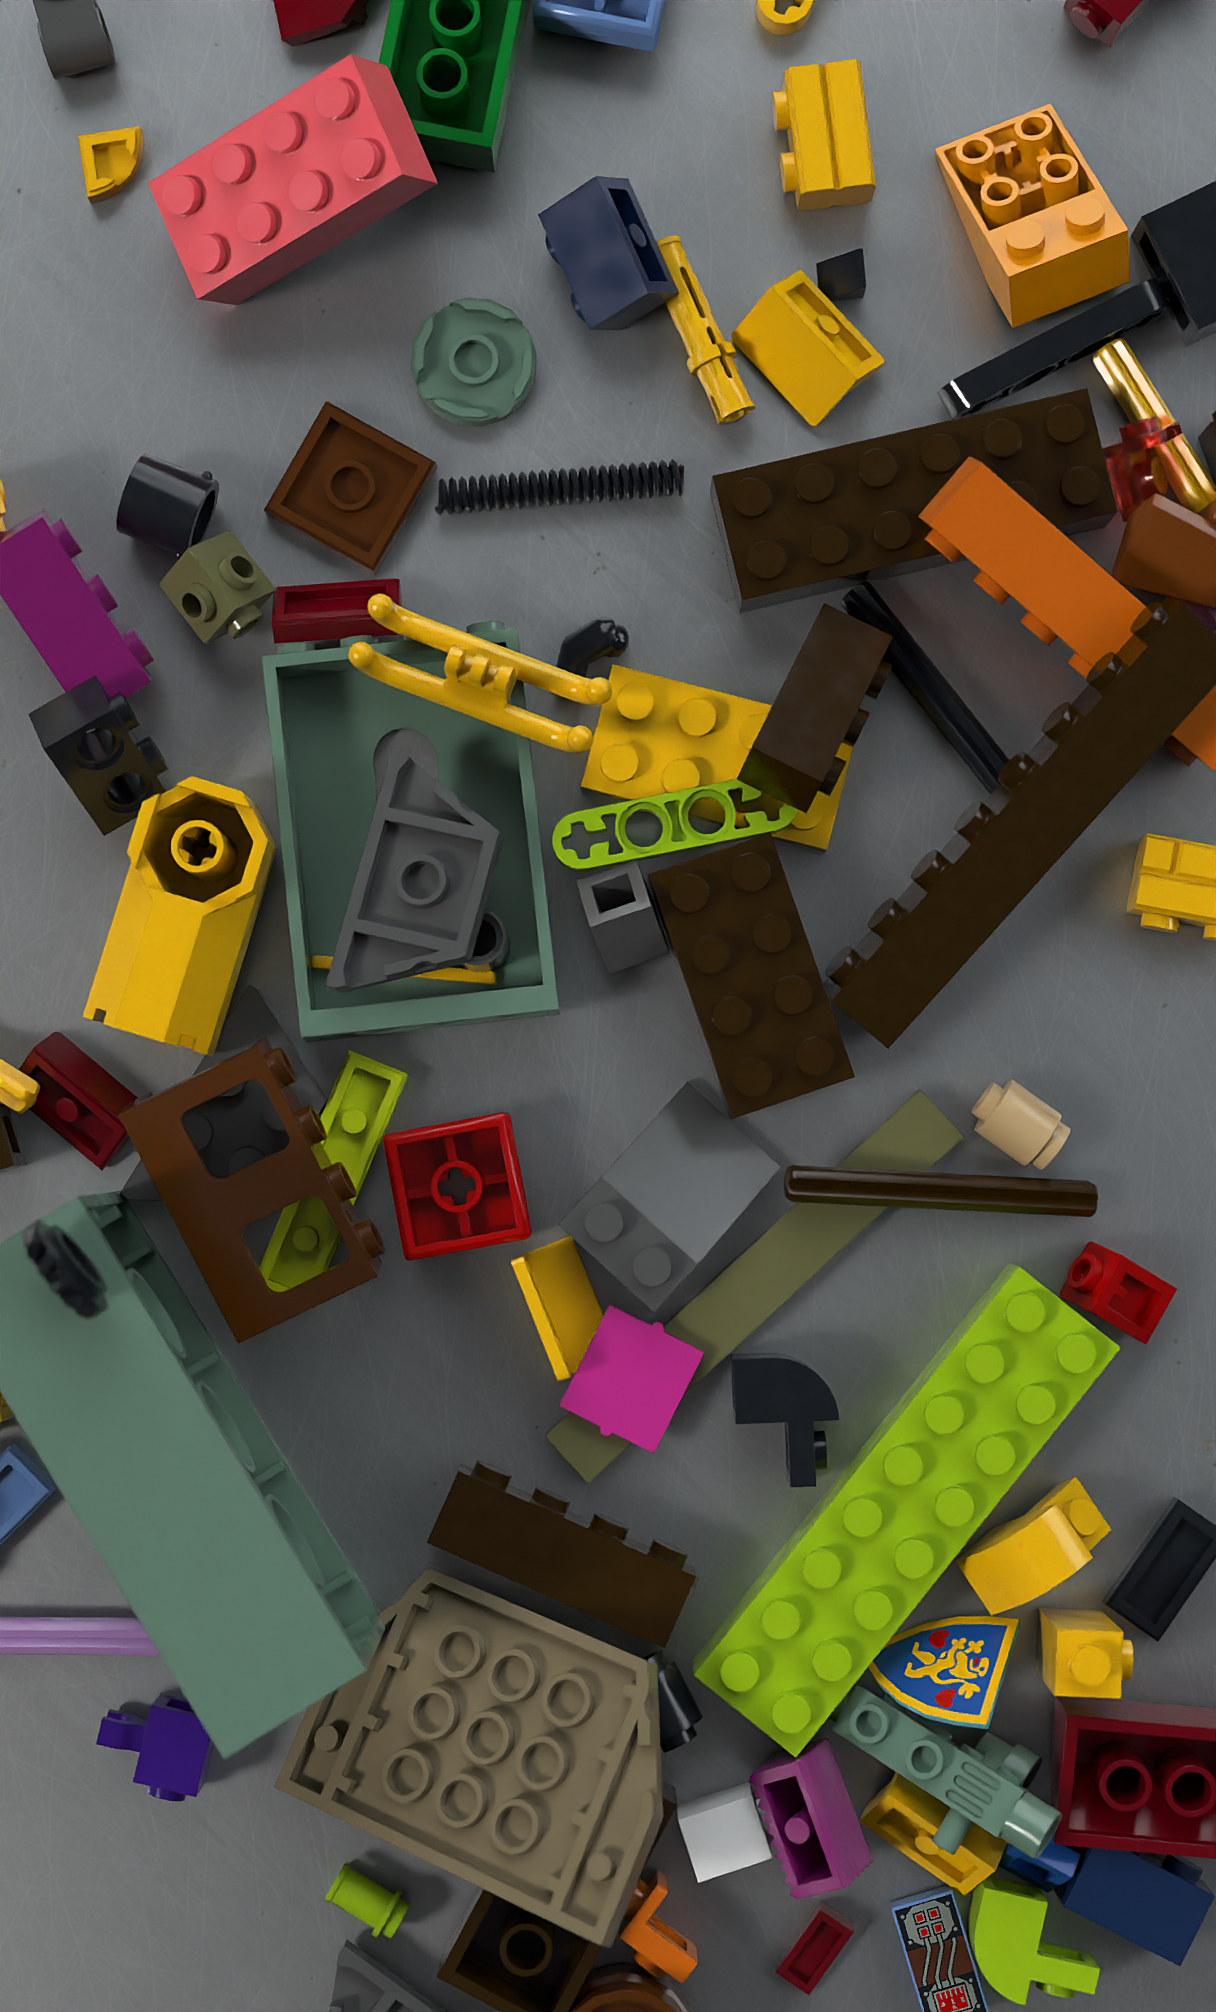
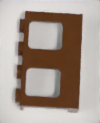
M266 1036L257 1040L251 1048L155 1095L150 1092L128 1103L118 1114L238 1344L376 1278L382 1264L379 1256L385 1253L383 1241L374 1223L369 1218L361 1221L350 1200L356 1196V1190L346 1168L340 1161L331 1164L321 1144L322 1141L327 1139V1135L319 1115L311 1104L302 1107L291 1084L297 1082V1075L288 1055L282 1047L273 1050ZM249 1080H257L265 1087L289 1134V1144L284 1149L223 1178H216L209 1173L184 1126L183 1115L188 1109ZM311 1195L317 1196L326 1205L348 1248L349 1257L344 1263L283 1292H275L267 1285L243 1238V1229L247 1225Z

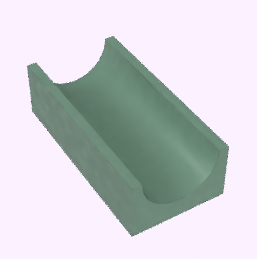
M121 1191L77 1196L39 1220L50 1228L54 1225L61 1227L88 1255L107 1285L108 1291L104 1295L108 1302V1309L95 1318L87 1319L78 1316L72 1308L66 1307L62 1299L55 1292H52L45 1279L37 1273L38 1269L35 1264L27 1257L26 1248L23 1246L22 1233L30 1226L0 1243V1392L222 1758L226 1759L366 1672L385 1631V1627L380 1618H376L380 1612L127 1198L120 1194Z

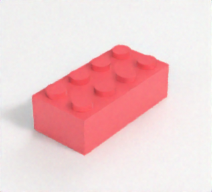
M353 54L346 56L148 182L197 299L230 305L240 304L438 184L388 66Z

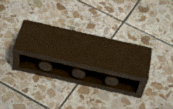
M477 1460L473 1469L461 1464L429 1536L428 1544L665 1649L696 1578L694 1567L685 1563L688 1553L658 1539H653L650 1547L626 1537L630 1529L628 1526L606 1515L594 1513L591 1521L571 1513L567 1511L571 1502L547 1489L536 1486L532 1495L509 1485L512 1475L486 1462Z

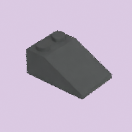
M686 1082L558 1225L646 1306L655 1312L699 1264L779 1171L781 1166L690 1083Z

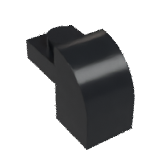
M779 1353L730 1354L732 1406L735 1424L784 1423L786 1480L790 1488L816 1487V1470L827 1469V1444L825 1430L814 1431V1421L839 1420L837 1403L830 1388L813 1368L795 1357Z

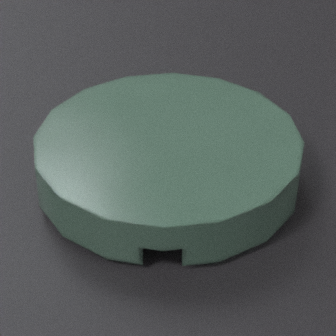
M463 298L451 302L450 306L442 308L437 313L435 311L422 323L412 344L411 370L420 397L436 415L457 425L483 427L506 419L525 402L535 382L536 350L529 331L511 309L490 299Z

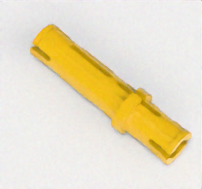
M679 235L662 238L656 242L679 291L678 295L665 303L690 357L686 364L691 375L699 377L710 400L718 424L726 425L747 416L752 412L751 410L756 408L746 387H744L733 360L737 353L732 342L724 340L715 322L702 288L686 257L687 255Z

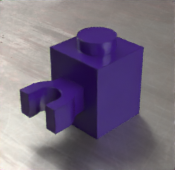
M160 1693L151 1705L148 1720L110 1709L107 1717L104 1716L102 1718L96 1741L97 1745L140 1752L133 1782L147 1785V1793L151 1796L177 1802L184 1801L186 1795L193 1797L198 1795L205 1784L214 1747L212 1739L188 1700Z

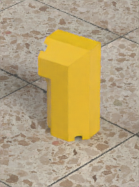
M191 776L177 783L175 788L163 794L158 793L142 802L127 849V854L131 859L130 867L82 1017L103 1022L105 1025L177 1047L179 1045L192 1049V1051L214 1056L278 848L258 805L240 790Z

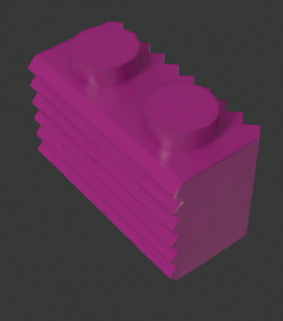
M828 1738L808 1742L796 1758L786 1749H782L751 1774L748 1782L756 1786L753 1795L760 1798L757 1807L765 1811L762 1820L770 1824L767 1833L774 1836L771 1845L779 1849L776 1858L783 1861L780 1870L788 1874L785 1883L792 1886L790 1896L795 1899H801L851 1885L850 1882L854 1881L855 1877L860 1876L859 1873L863 1872L864 1868L869 1867L868 1864L873 1862Z

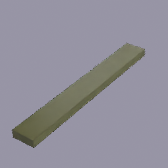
M918 1090L835 1167L926 1172L964 1136L922 1090ZM796 1202L663 1325L664 1332L704 1351V1355L683 1396L887 1207ZM569 1412L545 1434V1437L580 1476L589 1483L630 1446L632 1442L614 1433L604 1436L600 1432V1426Z

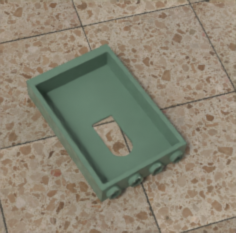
M499 621L478 622L466 627L468 634L520 653L517 628L505 629L504 623ZM351 636L340 640L341 647L321 650H315V644L309 642L288 643L278 646L276 655L262 656L300 1036L307 1043L560 1015L530 739L382 683L357 670L349 661L348 653L351 646L357 642H365L375 651L391 659L446 679L444 664L448 653L403 636V641L378 643L377 636ZM516 680L508 704L527 710L524 682ZM411 729L425 735L431 741L436 751L439 782L454 793L472 811L478 813L496 828L504 837L486 903V908L502 921L510 939V953L505 963L497 970L492 971L498 974L497 985L406 977L338 993L331 991L325 986L330 970L311 967L312 956L334 957L378 800L374 767L375 751L380 741L393 731ZM480 926L472 956L480 957L486 955L494 948L497 934L493 929L487 926ZM456 965V966H452V967H451V968H462V969H465V968H464L463 966H461V965Z

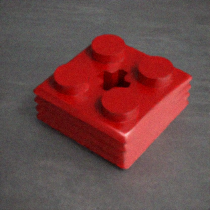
M502 1112L394 1132L383 1137L400 1238L406 1260L413 1261L528 1239L531 1236L532 1229L511 1116L508 1113ZM454 1167H460L463 1177H474L476 1189L466 1193L467 1203L456 1204L453 1195H442L440 1190V1183L450 1179V1169Z

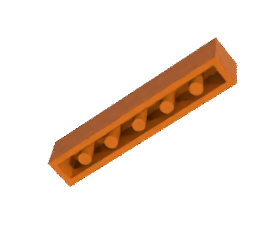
M971 456L966 459L918 516L932 528L930 533L924 538L930 545L953 564L961 555L968 559L980 570L972 581L1000 605H1003L1009 597L1013 598L1028 611L1020 622L1045 644L1050 646L1057 637L1075 652L1067 663L1084 678L1087 677L1091 668L1100 658L1109 652L1116 654L1133 635L1130 628L1134 620L1146 608L1143 603L987 466ZM1216 685L1162 744L1188 767L1197 758L1213 771L1216 770Z

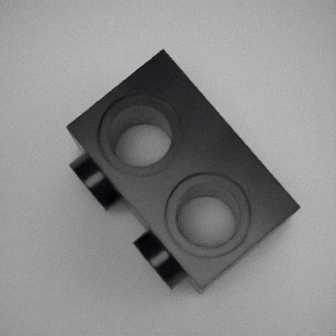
M96 675L28 714L44 751L104 836L137 818L143 801L158 793L163 794L167 792L160 774L167 771L169 767L157 745L150 736L139 741L133 729L140 726V723L128 701L121 692L110 697Z

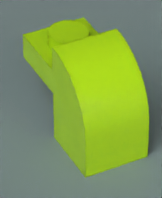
M990 1875L972 1889L966 1921L969 1944L989 1984L1002 1996L1024 2006L1031 1980L1037 1981L1036 1987L1039 1990L1062 1998H1073L1075 1990L1095 1995L1100 1968L1091 1952L1040 1940L1048 1902L1041 1889L1032 1884Z

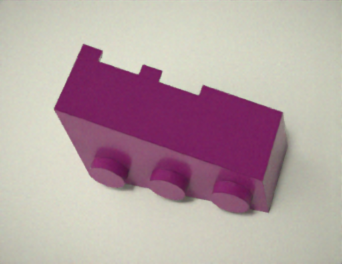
M43 508L0 536V595L65 692L96 675L110 697L121 692L126 698L151 682L150 673L145 666L154 661L134 628L123 633L111 614L112 610L119 607L113 595L98 574L88 578L75 557L83 551L62 519L53 523Z

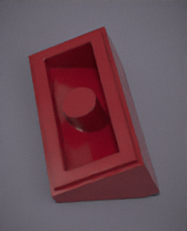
M53 1032L34 1046L19 1068L21 1072L36 1080L40 1085V1090L36 1097L37 1100L28 1109L100 1170L105 1169L130 1140L118 1114L128 1103L138 1099V1097L60 1032Z

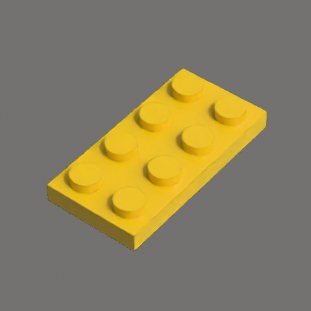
M612 664L608 680L612 685V696L606 703L602 704L581 789L624 801H631L736 780L772 705ZM841 743L835 755L847 762L831 795L827 796L818 791L807 813L798 810L793 822L785 830L771 834L773 839L826 852L853 750L852 747ZM741 792L728 793L736 809L735 829L748 827L743 819L746 813L764 811L768 821L778 820L779 809L787 805L761 792V797L756 802L740 805ZM712 799L698 800L688 811V817L721 826L725 823V812L722 806Z

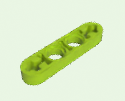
M736 779L573 812L564 816L556 824L552 834V848L557 860L565 868L575 872H587L626 864L634 860L641 861L751 839L770 832L775 834L785 830L793 822L798 809L788 804L781 807L778 811V820L768 821L764 811L746 813L743 819L748 827L735 829L736 809L728 793L740 791V805L756 802L761 797V791ZM712 799L722 806L725 812V823L718 832L701 834L691 827L688 820V811L696 801ZM640 811L654 814L662 824L660 839L649 847L634 845L628 840L625 833L627 820L633 814ZM612 816L616 817L615 837L623 851L622 853L609 855V841L590 846V857L586 859H578L577 853L573 849L564 850L562 841L572 837L573 826L584 825L586 833L591 835L607 832V828L602 819Z

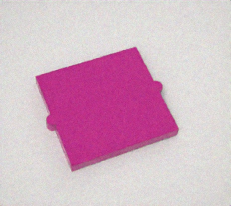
M609 1304L559 1406L600 1426V1432L604 1436L614 1433L654 1453L704 1355V1351L664 1332L662 1323L658 1321L650 1325Z

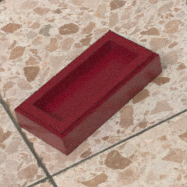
M400 579L276 587V591L273 593L272 631L274 644L344 639L359 635H370L372 637L400 635L376 622L369 614L367 608L368 601L376 594H385L394 603L402 607Z

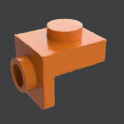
M656 1869L646 1883L640 1878L638 1879L619 1927V1937L636 1949L632 1956L649 1973L659 1979H663L668 1973L683 1984L698 1964L696 1945L654 1914V1911L668 1893V1878Z

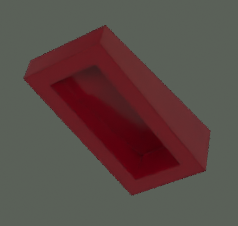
M820 1900L777 1965L775 1973L810 1995L854 1933V1922Z

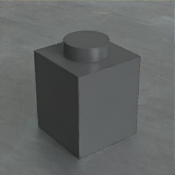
M637 860L576 881L590 930L609 974L670 953L656 907Z

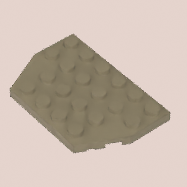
M428 1568L407 1588L402 1600L396 1604L389 1605L376 1617L380 1618L385 1631L367 1671L307 1708L274 1787L600 1946L612 1947L663 1819L657 1665L437 1570Z

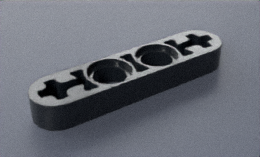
M1156 278L1143 281L962 374L942 387L938 394L951 419L973 415L1098 351L1110 341L1123 338L1148 325L1166 313L1171 306Z

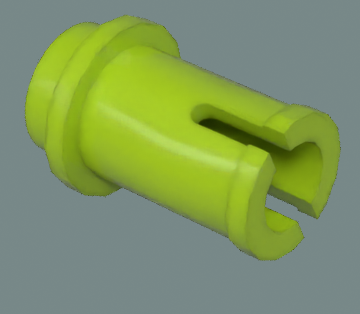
M346 1863L324 1898L326 1902L335 1904L374 1928L371 1935L376 1938L379 1933H382L391 1939L410 1906L409 1902L400 1898L403 1891L397 1888L393 1894L351 1869L350 1865Z

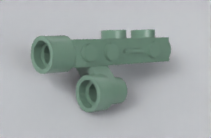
M858 1684L855 1689L852 1687L828 1718L835 1722L831 1730L951 1807L932 1839V1842L945 1851L955 1855L973 1822L997 1838L1004 1839L1034 1860L1042 1854L1052 1839L1061 1821L1062 1813L1027 1790L1040 1768L1042 1757L1020 1743L1012 1747L997 1736L987 1732L975 1749L965 1743L960 1747L950 1741L951 1734L921 1715L916 1719L906 1713L907 1708L897 1703L889 1694H886L883 1698L866 1686Z

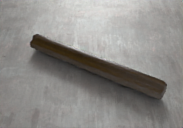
M798 1165L787 1167L784 1177L785 1197L791 1202L1076 1217L1093 1216L1098 1205L1097 1186L1083 1180Z

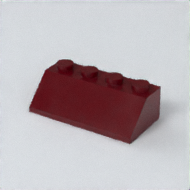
M1055 1696L1049 1756L1051 1807L1062 1813V1818L1052 1837L1053 1843L1056 1845L1216 1859V1708L1109 1698Z

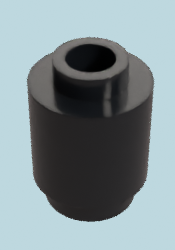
M658 1650L642 1659L657 1665L660 1747L663 1753H666L684 1745L698 1735L693 1725L699 1722L703 1715L676 1662L668 1663L663 1651Z

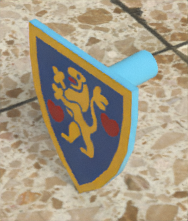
M956 1616L927 1622L892 1636L868 1666V1669L877 1684L901 1706L927 1719L957 1726L988 1729L1021 1623L1019 1619L994 1616Z

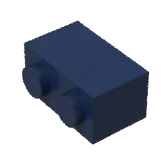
M595 176L538 214L547 234L545 238L547 249L554 261L561 266L572 290L571 302L577 315L587 324L589 330H622L679 294L629 179Z
M1075 1846V1852L1080 1854V1858L1073 1877L1054 1889L1063 1907L1181 1966L1215 1898L1213 1892L1200 1879L1203 1870L1193 1862L1177 1855H1166L1163 1860L1152 1853Z

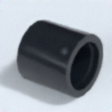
M144 454L135 463L124 487L117 512L116 529L119 533L175 553V558L179 560L189 547L204 541L216 508L219 483L217 480L212 479V473L209 471H204L201 475Z

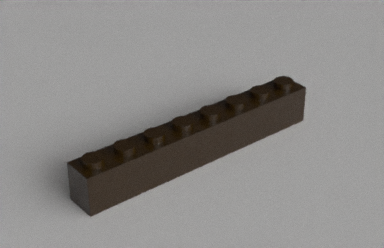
M1169 595L1161 604L1156 601L1147 606L1134 620L1130 628L1133 635L1116 654L1114 652L1105 654L1091 668L1086 677V682L1089 685L1073 703L1064 702L1049 715L1042 726L1041 731L1044 735L1028 753L1024 751L1017 753L1007 762L998 776L1000 785L984 803L978 800L961 814L954 826V830L957 833L940 852L937 849L930 851L919 861L911 874L913 882L897 900L889 898L879 906L869 920L868 928L870 931L854 949L851 946H847L832 959L825 972V976L828 978L823 982L830 1001L886 1048H890L1216 685V633L1187 606Z

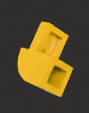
M1075 1476L1056 1485L1024 1516L989 1530L956 1563L992 1616L1035 1599L1073 1575L1093 1558L1089 1551L1111 1531V1528Z

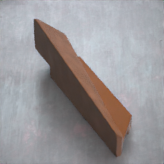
M1155 493L1129 515L1111 576L1121 585L1164 596L1169 595L1172 598L1216 608V499L1195 514Z

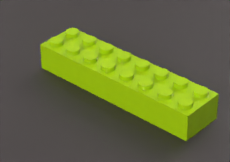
M1008 1263L692 1660L694 1676L796 1758L1121 1347L1020 1266Z

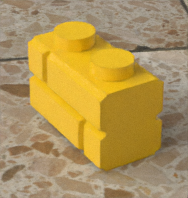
M850 59L827 62L825 65L817 63L793 66L784 70L782 90L772 91L776 131L787 129L790 150L787 153H780L783 191H795L797 210L800 211L825 209L834 205L842 207L866 204L872 201L876 180L860 61Z
M1150 833L1145 834L1140 838L1137 847L1126 913L1141 915L1140 926L1156 931L1178 933L1180 923L1205 927L1203 938L1216 942V846Z

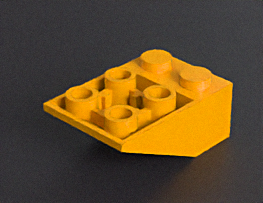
M1051 103L935 148L936 159L986 282L1012 328L1130 282L1128 229Z

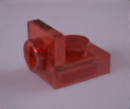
M1151 416L1119 427L1121 438L1102 448L1123 522H1127L1129 515L1155 493L1165 497L1164 494H1166L1168 488L1166 472L1162 462L1157 457H1153L1150 447L1166 443L1182 434L1179 421L1159 426L1156 416Z

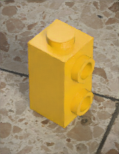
M1038 1608L1036 1673L1054 1696L1121 1699L1122 1680H1131L1133 1673L1131 1640L1123 1639V1631L1102 1610Z

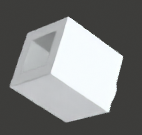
M749 1782L676 1806L678 1822L698 1883L773 1858L768 1838L773 1836L767 1833L770 1824L762 1820L765 1811L757 1807L760 1799L755 1800Z

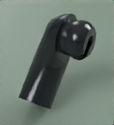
M594 618L565 637L561 644L556 667L586 678L590 663L604 655L607 657H620L626 651L629 644L628 631L624 626L615 624L611 618Z

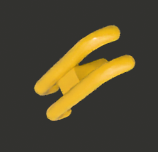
M376 594L368 601L367 608L369 614L382 626L407 638L447 652L448 655L444 664L446 679L391 659L375 651L365 642H357L349 649V661L357 670L389 686L558 750L580 754L586 752L593 745V733L586 726H567L508 704L516 680H520L567 699L598 706L606 703L612 696V685L607 679L602 677L589 679L426 618L397 605L385 594Z

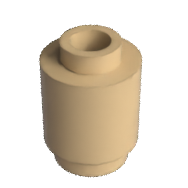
M1013 1079L1008 1080L1002 1087L992 1082L980 1096L971 1111L972 1114L979 1118L974 1128L975 1132L1023 1166L1031 1163L1040 1170H1043L1054 1159L1071 1131L1069 1127L1060 1122L1062 1115Z

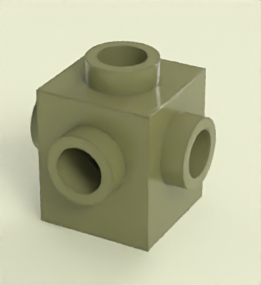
M231 530L189 547L158 584L204 644L228 633L233 639L248 633L263 619L264 615L259 609L276 591L275 587Z

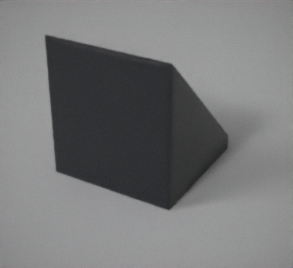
M863 248L816 263L818 288L830 301L861 299L864 297L866 277Z

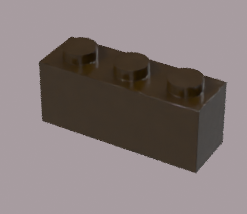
M824 603L749 751L737 780L804 813H807L818 791L830 796L847 762L835 755L841 743L852 748L854 747L870 714L859 708L865 695L875 700L877 699L893 667L892 664L882 660L893 636Z

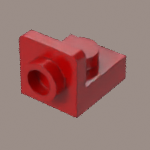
M1090 1241L1086 1244L1081 1255L1070 1266L1067 1280L1060 1291V1297L1092 1313L1133 1339L1147 1344L1177 1288L1125 1256Z

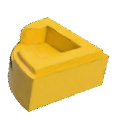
M136 126L78 136L86 192L90 203L101 202L120 192L132 180L142 160L144 135L141 127Z

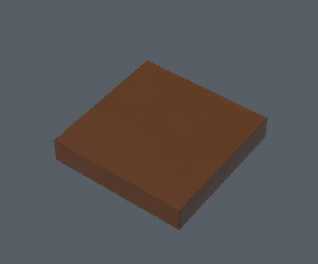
M326 401L264 511L266 515L376 575L434 474L437 464L428 457Z

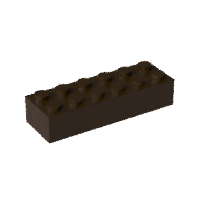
M1088 388L713 475L710 495L738 612L743 613L850 588L864 581L871 583L952 564L924 539L932 528L918 516L969 456L987 466L1066 537L1105 528L1117 514L1118 510ZM961 555V557L956 562L965 561L968 559Z

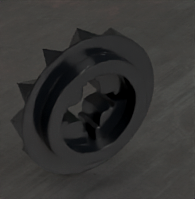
M37 1220L22 1233L23 1246L26 1248L27 1257L35 1264L38 1269L37 1273L45 1279L52 1292H55L62 1299L66 1307L72 1308L78 1316L87 1319L95 1318L108 1309V1302L104 1295L108 1288L102 1275L84 1250L65 1230L58 1225L50 1228L44 1222Z

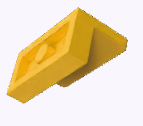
M802 270L772 285L731 334V339L811 426L821 423L848 392L872 378L886 362Z
M569 1235L516 1256L511 1260L558 1382L570 1378L571 1373L576 1371L604 1316L576 1243Z
M895 1772L892 1781L867 1802L859 1820L864 1826L963 1896L996 1871L1007 1845V1841L997 1838L973 1822L955 1855L940 1848L932 1842V1839L951 1807Z

